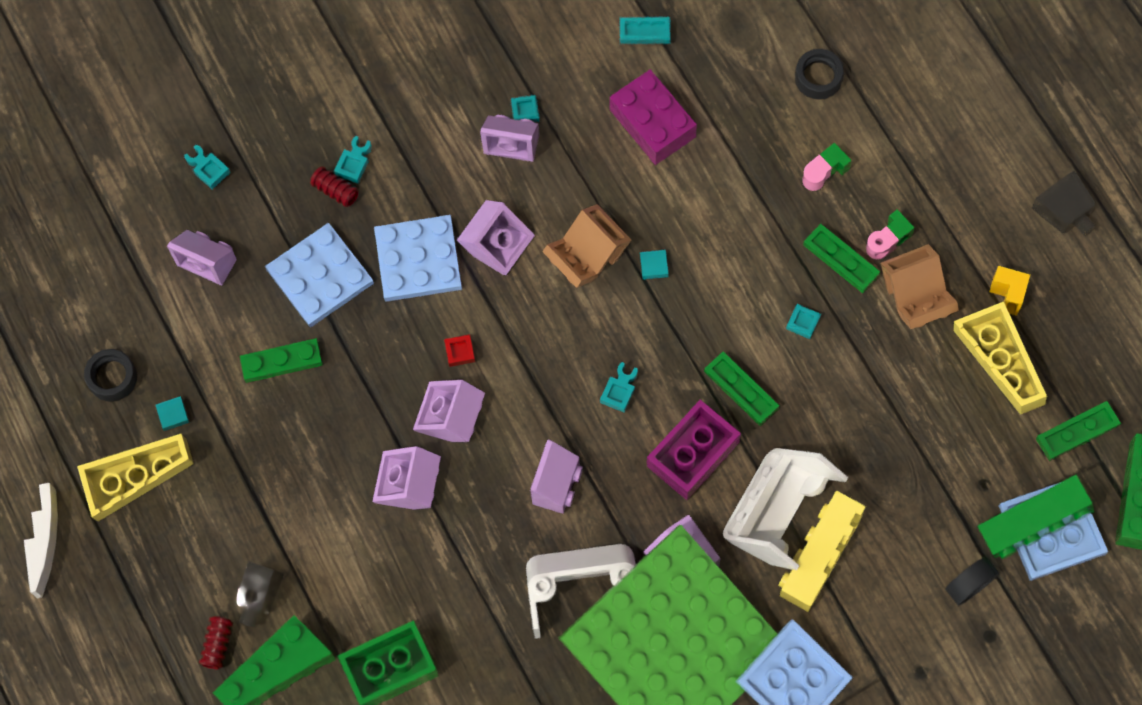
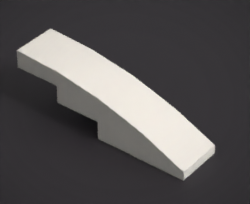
M50 483L39 485L42 510L32 512L35 538L24 540L30 592L36 598L43 597L56 547L57 496L56 489Z

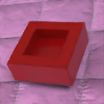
M470 334L444 339L449 367L475 362Z

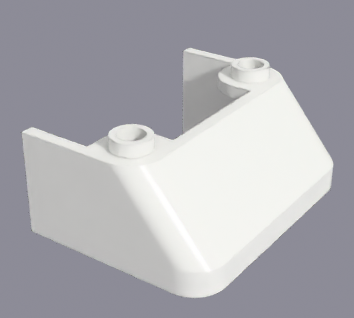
M780 448L773 449L763 459L726 524L723 536L733 545L770 565L797 570L799 565L787 556L788 544L781 539L804 496L812 497L822 493L828 480L846 482L848 477L822 454Z
M617 544L532 557L526 565L535 639L541 638L536 603L548 601L554 596L556 592L555 582L610 575L611 583L614 586L636 565L633 551L626 545Z

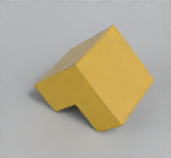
M998 266L989 292L1005 296L1004 304L1009 314L1017 316L1024 300L1030 275Z

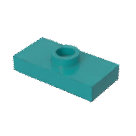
M620 17V44H670V17Z

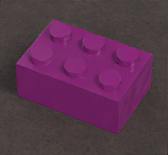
M651 69L609 97L610 111L655 165L696 138L697 124Z
M699 400L648 455L647 467L684 499L688 500L740 443L741 433L703 401Z

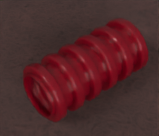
M324 166L318 168L311 177L310 184L312 187H317L325 195H330L331 199H336L339 204L342 203L346 208L351 206L358 197L359 190L357 187H352V184L346 183L343 178L339 179L338 175H333V172L327 171Z
M213 616L209 618L211 625L207 626L209 633L205 634L207 641L203 643L205 650L201 651L203 658L199 659V664L206 668L218 670L223 668L221 660H225L223 652L227 651L225 644L229 643L227 636L231 635L229 627L233 626V622L227 618Z

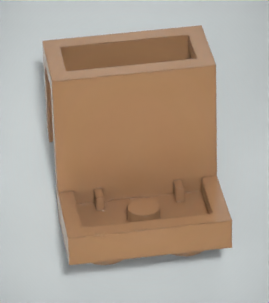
M596 204L583 209L563 239L548 244L543 253L567 277L568 281L578 288L596 279L607 262L611 265L617 262L631 242V239Z
M929 244L881 263L886 289L889 294L894 293L898 314L910 329L922 327L928 322L938 318H945L951 313L959 311L957 301L946 290L939 255Z

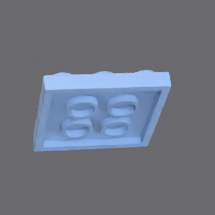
M451 215L374 227L385 302L462 290Z
M329 223L265 266L268 273L310 328L374 284L372 278Z
M1057 484L1000 503V511L1003 513ZM1092 514L1067 524L1066 527L1058 532L1048 533L1040 537L1041 540L1030 546L1023 545L1017 548L1030 581L1103 556L1108 552Z
M790 620L736 682L760 705H829L852 677L794 620Z

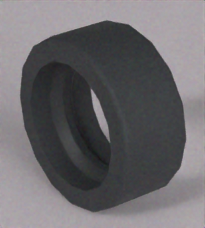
M812 49L804 53L798 60L795 70V83L799 91L806 97L815 100L827 99L833 96L840 89L843 81V63L836 54L826 49ZM813 63L826 64L834 71L833 81L827 85L820 86L811 84L805 78V69Z
M106 349L97 352L87 361L84 369V380L91 392L100 400L108 402L119 401L127 397L135 388L137 370L130 358L122 351ZM114 361L122 364L126 370V376L119 386L113 389H103L97 384L96 373L102 365Z
M983 557L953 579L945 587V590L956 604L960 606L989 585L999 573L989 560Z

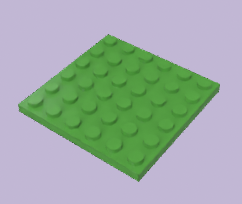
M678 525L570 626L559 639L618 705H731L745 692L736 682L737 679L777 636V633L684 527Z

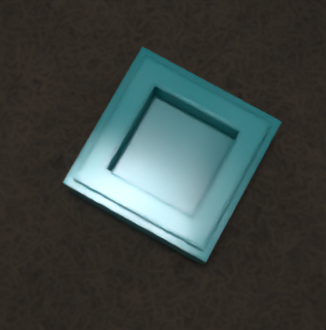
M536 95L511 98L514 120L528 119L533 122H540Z
M666 250L640 252L642 280L668 277Z
M797 304L786 329L811 339L821 314Z
M181 396L155 405L164 431L190 423Z

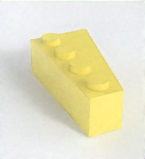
M1004 302L954 321V332L1020 415L1046 404L1047 395Z
M178 434L77 467L91 516L95 520L100 521L194 463L187 439L182 434Z
M838 491L835 492L829 505L825 503L818 515V518H820L816 527L812 526L805 538L808 543L804 550L799 549L793 559L799 565L798 569L792 570L791 573L785 572L778 585L782 588L780 593L782 598L809 612L861 521L865 510L864 505Z

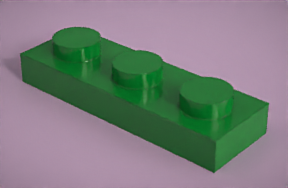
M822 224L803 243V246L862 294L880 276V271Z
M317 338L240 355L246 383L323 366Z
M724 351L704 368V372L759 426L779 409V405Z
M1105 401L1038 435L1036 440L1050 462L1119 427L1121 423L1108 401Z

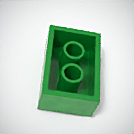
M414 620L338 655L359 705H379L439 676Z

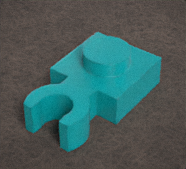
M355 136L351 142L352 151L344 149L334 169V173L339 177L358 184L368 165V158L364 156L370 153L372 145L371 141L368 140L364 147H358L360 140L358 136Z
M195 145L194 149L198 156L191 158L188 154H185L184 157L189 165L196 166L193 169L195 175L213 189L230 174V170L212 153L205 157L202 148Z
M622 362L617 369L618 379L609 378L600 398V403L625 413L635 390V386L629 383L637 378L638 369L634 367L633 372L630 375H626L623 373L625 363Z

